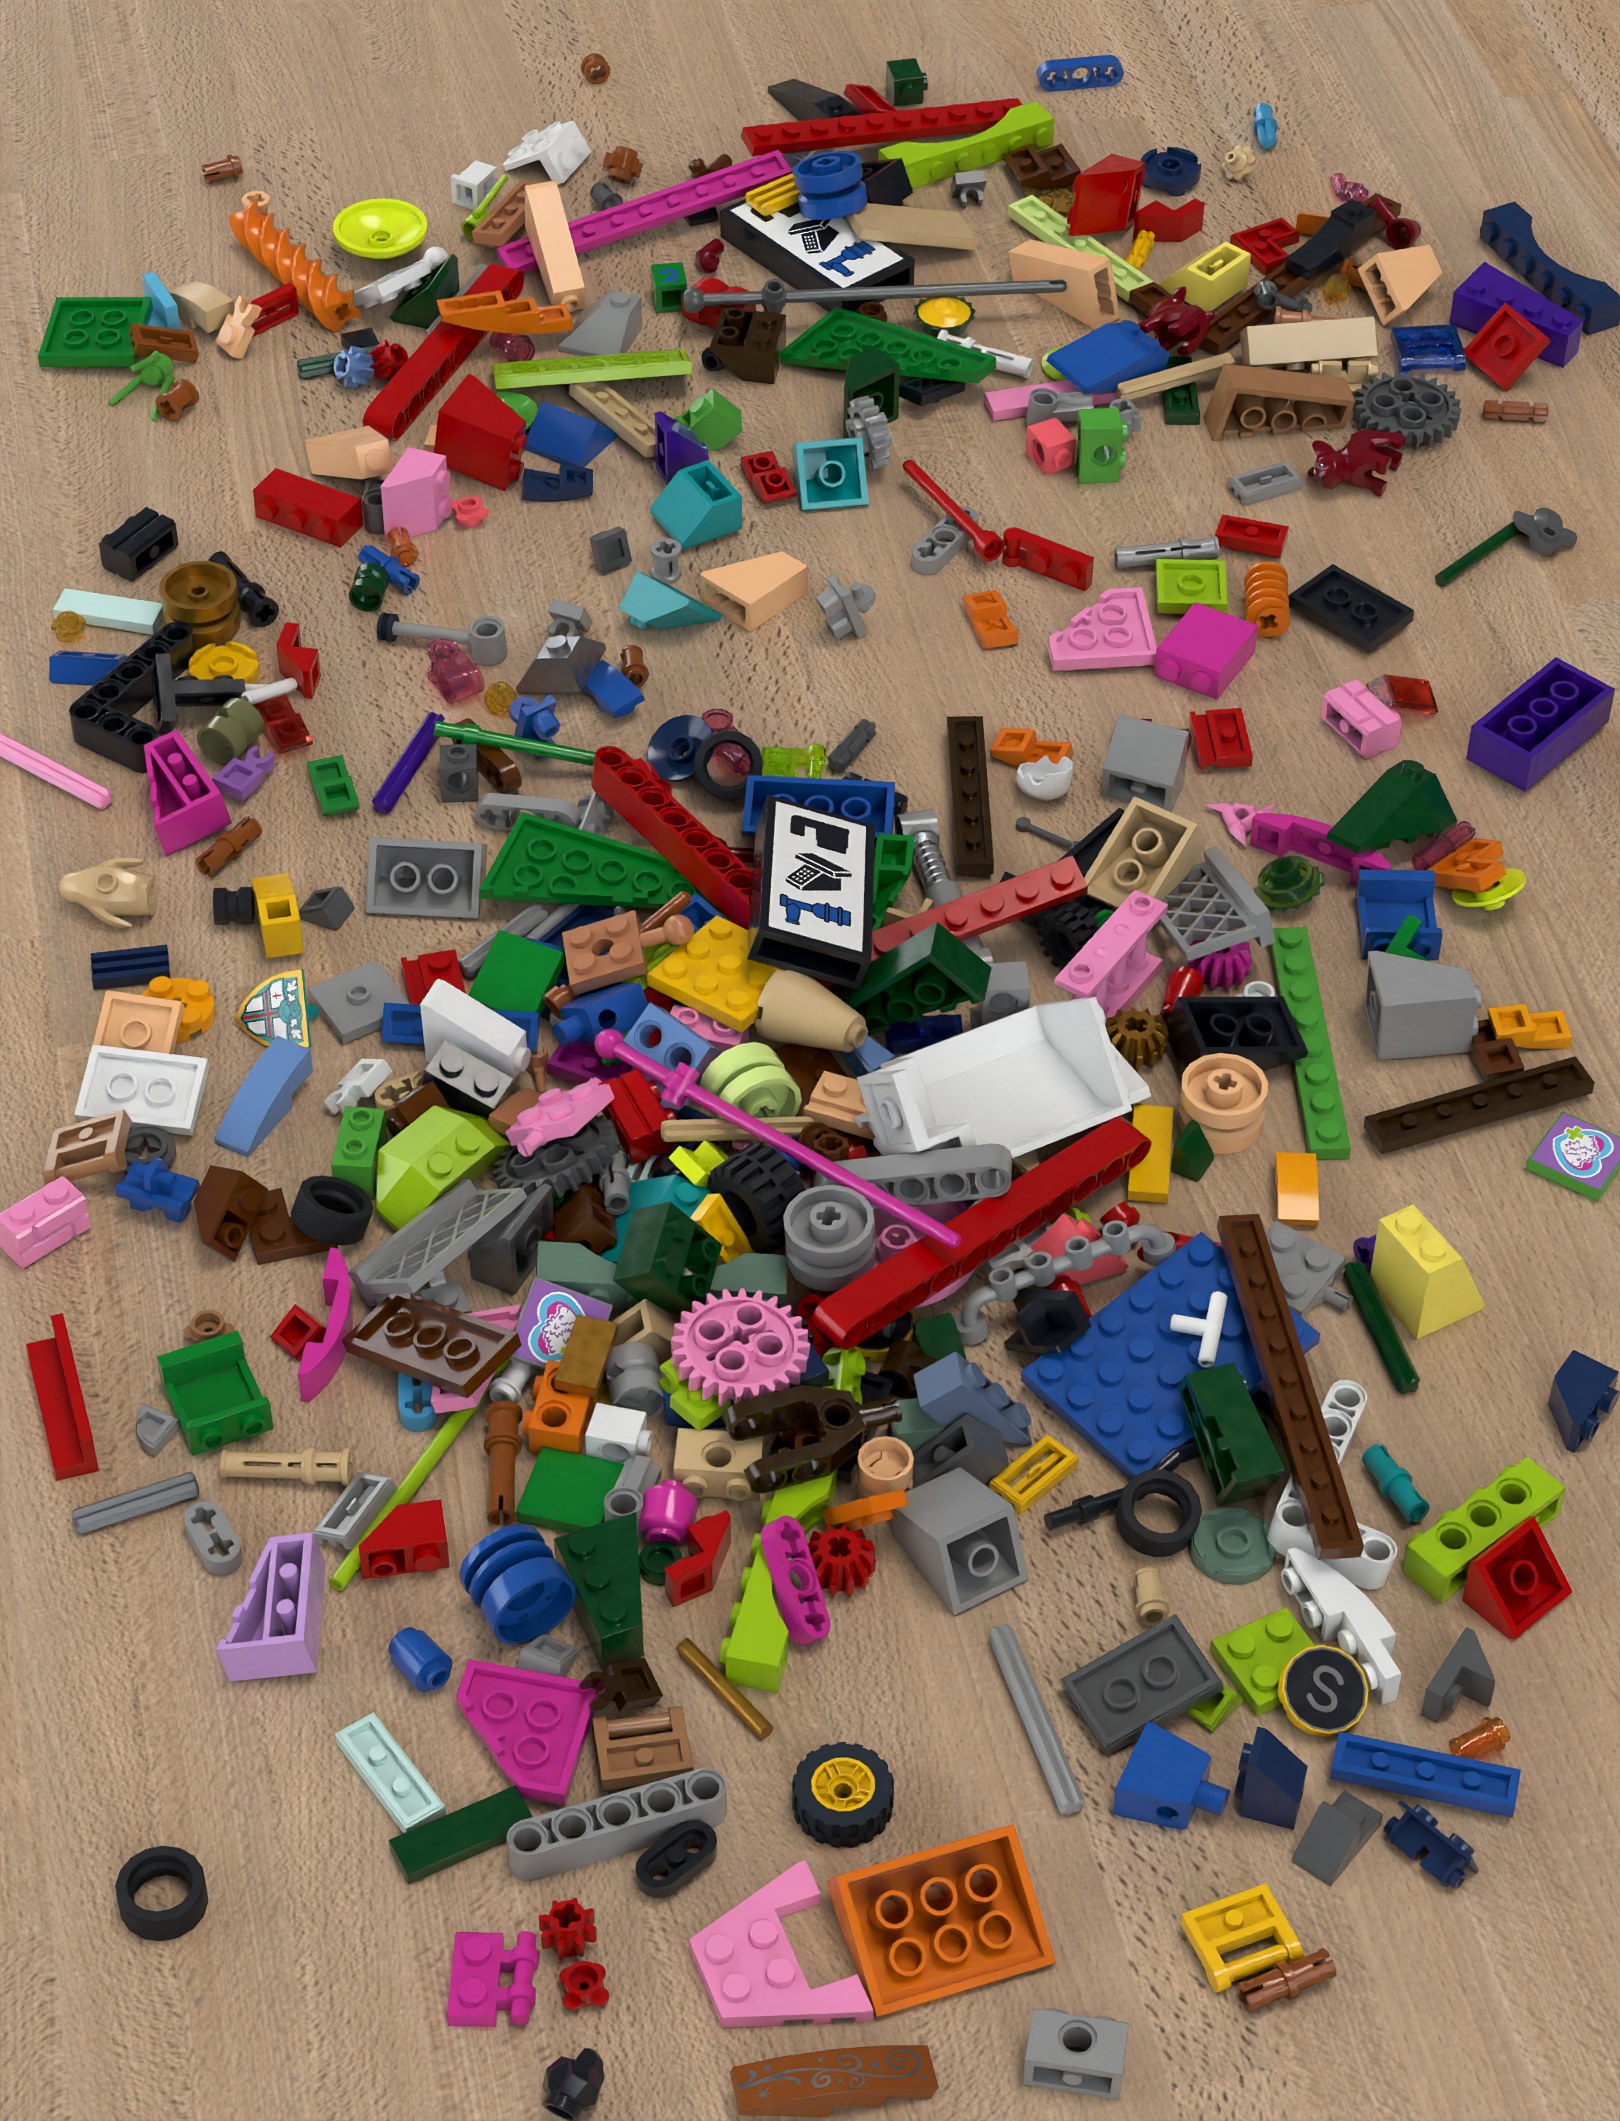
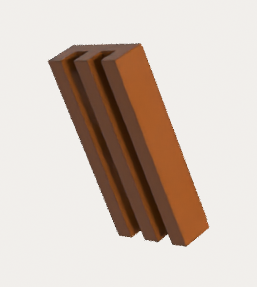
M133 323L128 331L129 336H132L131 344L134 346V355L150 356L154 351H158L167 355L171 360L196 363L199 357L194 332Z

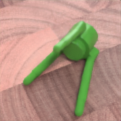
M154 351L149 357L131 367L132 372L142 370V372L110 399L109 404L111 406L115 405L143 381L151 386L163 384L159 395L168 393L170 386L175 381V377L171 375L174 370L171 359L163 353ZM156 403L151 415L152 421H156L160 414Z

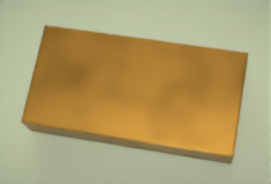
M582 1315L576 1316L554 1380L555 1389L596 1398L618 1334V1323Z

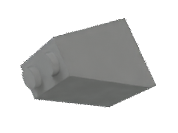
M1368 951L1364 1010L1378 1061L1469 1052L1472 1036L1478 1035V1019L1475 1009L1481 1008L1482 1003L1479 985H1473L1469 970L1380 951Z
M961 1467L905 1492L908 1506L892 1510L894 1518L890 1519L894 1538L953 1615L1029 1579L1013 1505Z

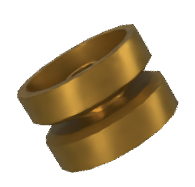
M192 561L180 564L169 570L161 579L159 593L163 606L164 626L174 621H182L191 625L195 647H204L212 643H216V645L221 644L232 638L240 629L241 612L237 601V580L233 572L224 565L211 561Z

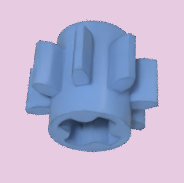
M351 346L349 351L341 350V353L337 355L334 361V372L337 375V380L344 381V386L357 389L359 384L367 385V382L373 377L375 370L370 368L374 363L371 359L372 355L364 354V348Z

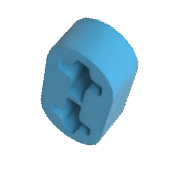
M398 1372V1406L401 1424L405 1429L412 1432L429 1430L436 1424L438 1414H435L431 1403L433 1385L421 1381V1386H413V1377ZM414 1403H422V1413L414 1414Z

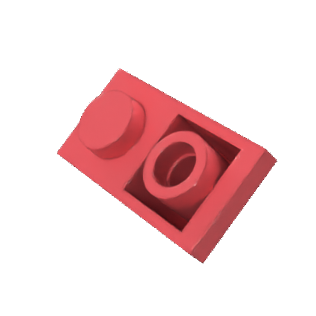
M1063 1213L1031 1246V1249L1034 1253L1039 1251L1047 1252L1053 1259L1066 1253L1065 1243L1074 1236L1086 1237L1089 1243L1102 1239L1104 1236L1100 1235L1098 1230L1086 1219L1082 1218L1080 1221H1077ZM1106 1254L1094 1259L1092 1266L1087 1270L1074 1271L1070 1269L1055 1275V1277L1067 1275L1071 1280H1075L1079 1285L1123 1273L1129 1265L1121 1255Z

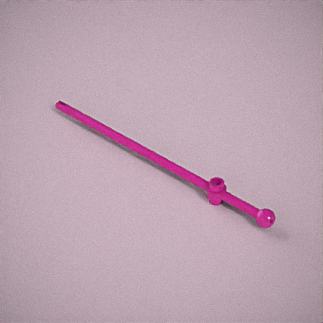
M605 1029L596 1036L594 1041L595 1051L601 1058L608 1060L619 1058L666 1085L661 1097L681 1108L686 1098H689L837 1184L852 1188L865 1196L872 1204L935 1240L952 1248L958 1247L961 1243L960 1235L940 1222L698 1086L695 1082L701 1073L686 1064L679 1062L676 1070L672 1071L623 1042L624 1037L614 1029Z

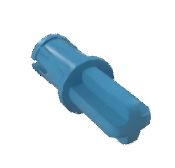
M1261 103L1253 111L1255 118L1253 129L1258 136L1259 144L1262 145L1264 150H1269L1270 147H1275L1277 144L1276 131L1278 125L1273 118L1272 107L1267 103Z

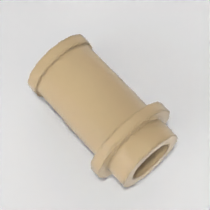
M1152 1567L1137 1570L1132 1577L1138 1599L1135 1607L1136 1616L1145 1625L1155 1626L1166 1620L1171 1610L1169 1601L1163 1596L1161 1575L1157 1569Z

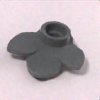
M1549 508L1537 509L1534 516L1520 511H1515L1513 514L1514 524L1517 529L1529 536L1530 548L1540 555L1552 556L1555 551L1560 550L1561 546L1572 547L1577 542V534L1574 531L1563 528V520L1560 515Z

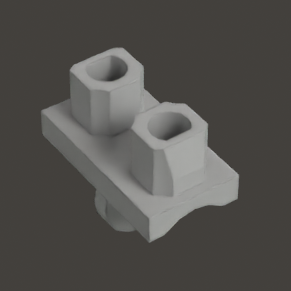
M833 573L826 578L830 588L815 597L821 611L828 617L824 621L836 640L851 631L859 639L867 634L859 612H868L875 602L876 595L871 586L858 582L853 583L850 589L842 588L839 577L836 573Z

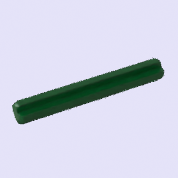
M1359 1260L1354 1263H1347L1344 1266L1343 1276L1397 1390L1402 1394L1416 1391L1419 1387L1420 1378L1366 1265Z

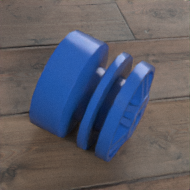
M512 1525L489 1534L470 1550L463 1560L459 1571L461 1585L470 1594L472 1602L481 1609L482 1616L495 1637L504 1644L518 1645L533 1641L541 1634L549 1633L564 1620L573 1608L577 1596L575 1584L563 1566L554 1559L552 1550L545 1544L541 1534L529 1525Z

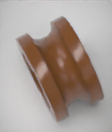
M593 53L582 60L581 71L589 83L596 85L607 80L610 75V66L601 54ZM600 66V69H599V70L594 69V70L591 72V69H592V68H598V67Z

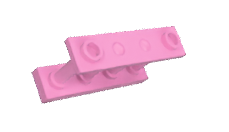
M1134 890L1056 976L1054 985L1071 992L1072 1000L1096 997L1098 1004L1105 1013L1106 1022L1108 1017H1114L1117 1009L1126 1012L1162 971L1163 960L1146 952L1147 933L1166 913L1168 904Z

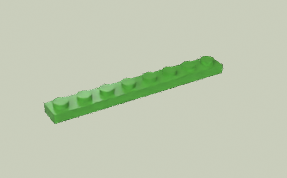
M1307 927L1273 928L1276 943L1269 945L1278 996H1284L1308 1050L1305 1058L1291 1062L1308 1153H1316L1317 1160L1349 1159L1351 1146Z

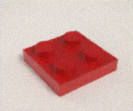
M1505 302L1464 348L1462 353L1507 391L1551 341Z

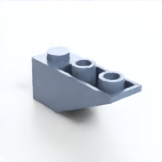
M955 1351L914 1374L920 1408L944 1428L950 1427L965 1414H968L1000 1431L1003 1441L1024 1446L1032 1444L1029 1425H1031L1032 1421L1026 1407L1021 1402H1014L1007 1396L999 1383H992L984 1376L976 1363H969L958 1352Z

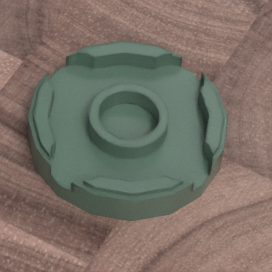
M1222 1507L1211 1510L1202 1516V1520L1199 1522V1526L1191 1538L1190 1555L1200 1571L1207 1577L1221 1583L1243 1585L1257 1581L1270 1571L1276 1560L1277 1551L1267 1539L1271 1524L1263 1517L1261 1521L1257 1517L1252 1516L1253 1512L1245 1508Z

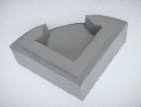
M144 1403L138 1410L136 1417L138 1440L143 1449L156 1458L180 1429L179 1420Z

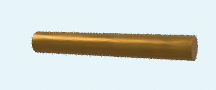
M689 1638L682 1640L678 1644L676 1651L760 1739L768 1737L773 1731V1725Z

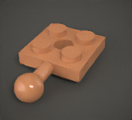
M634 910L562 932L569 983L574 995L648 973L645 948L666 941L673 945L688 943L694 934L692 921L684 915L677 914L669 917L663 927L642 933L640 920ZM610 949L608 954L598 956L601 952Z

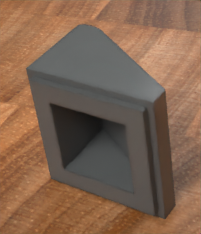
M342 886L315 890L299 909V916L301 920L328 929L338 930L355 907Z

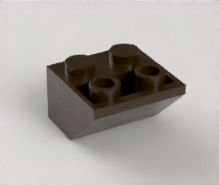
M722 307L710 344V351L742 381L775 384L781 364L780 352L786 348V314H778L772 311L743 310L737 307Z

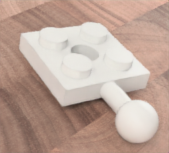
M437 246L429 248L422 260L408 267L393 271L354 291L353 305L363 304L364 308L367 309L378 303L382 304L398 296L397 293L403 290L408 291L422 284L420 278L431 273V269L448 257L447 252Z

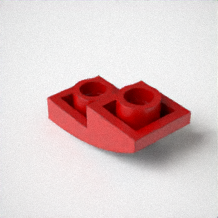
M773 450L741 457L740 467L752 490L764 504L796 496L795 488L785 467L780 468Z

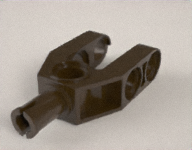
M800 1385L738 1402L724 1412L723 1421L730 1438L735 1441L749 1440L809 1423L814 1426L818 1443L788 1450V1447L779 1449L778 1454L758 1459L746 1469H743L751 1491L762 1494L830 1476L860 1450L864 1444V1435H866L868 1429L901 1422L902 1411L899 1402L895 1403L897 1402L895 1395L860 1405L858 1402H855L851 1391ZM837 1423L841 1424L842 1426H835L831 1424Z

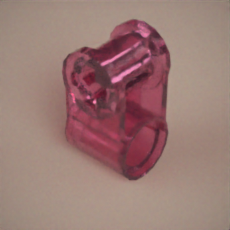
M446 638L435 639L429 643L427 655L431 660V665L428 668L427 677L448 703H455L484 690V679L480 669L474 662H471L458 647L457 643Z

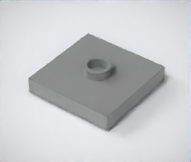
M376 960L307 988L309 999L318 1008V1011L343 1044L381 1029L384 1003L410 1004Z

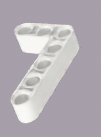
M1350 1380L1335 1382L1330 1387L1321 1407L1339 1468L1355 1435L1367 1402V1394L1363 1387ZM1291 1474L1277 1505L1267 1539L1275 1550L1286 1556L1288 1549L1296 1547L1317 1558ZM1357 1522L1364 1544L1361 1557L1321 1561L1335 1569L1354 1585L1369 1590L1381 1588L1387 1582L1397 1555L1396 1543L1388 1535Z

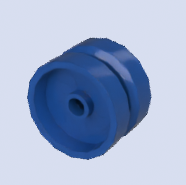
M849 151L821 153L808 157L794 166L795 187L801 191L798 196L800 213L805 218L812 220L840 218L851 215L867 205L866 184L860 180L863 176L861 157L857 153Z

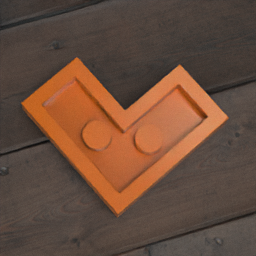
M1473 838L1428 868L1427 870H1434L1435 886H1442L1447 890H1471L1473 893H1482L1490 890L1493 887V883L1506 875L1503 861L1497 860L1504 855L1501 841Z

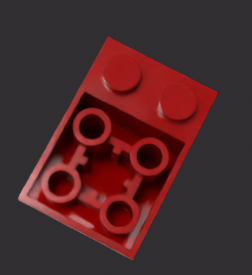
M1110 154L1077 175L1072 188L1073 194H1076L1074 206L1070 208L1067 217V224L1070 225L1069 236L1121 231L1133 225L1135 212L1138 211L1146 162Z

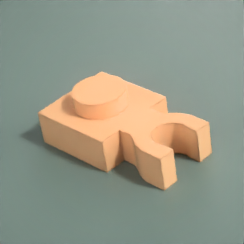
M239 295L236 300L234 314H227L215 341L229 355L239 359H243L255 332L251 324L258 318L262 310L260 306L251 304L252 300L249 297Z

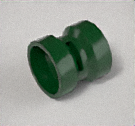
M365 563L357 568L354 582L349 591V600L352 605L357 609L369 612L381 607L389 584V574L386 569L375 563Z

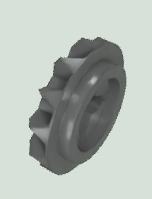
M156 1127L131 1129L125 1149L127 1167L123 1170L124 1175H127L130 1165L134 1160L149 1165L157 1157L165 1160L168 1168H171L172 1159L177 1156L176 1145L172 1136ZM145 1146H148L150 1153H148L147 1158L140 1159L139 1156H141Z

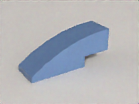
M277 1036L261 1055L236 1093L214 1137L215 1144L249 1157L292 1108L291 1096L313 1072L311 1050Z

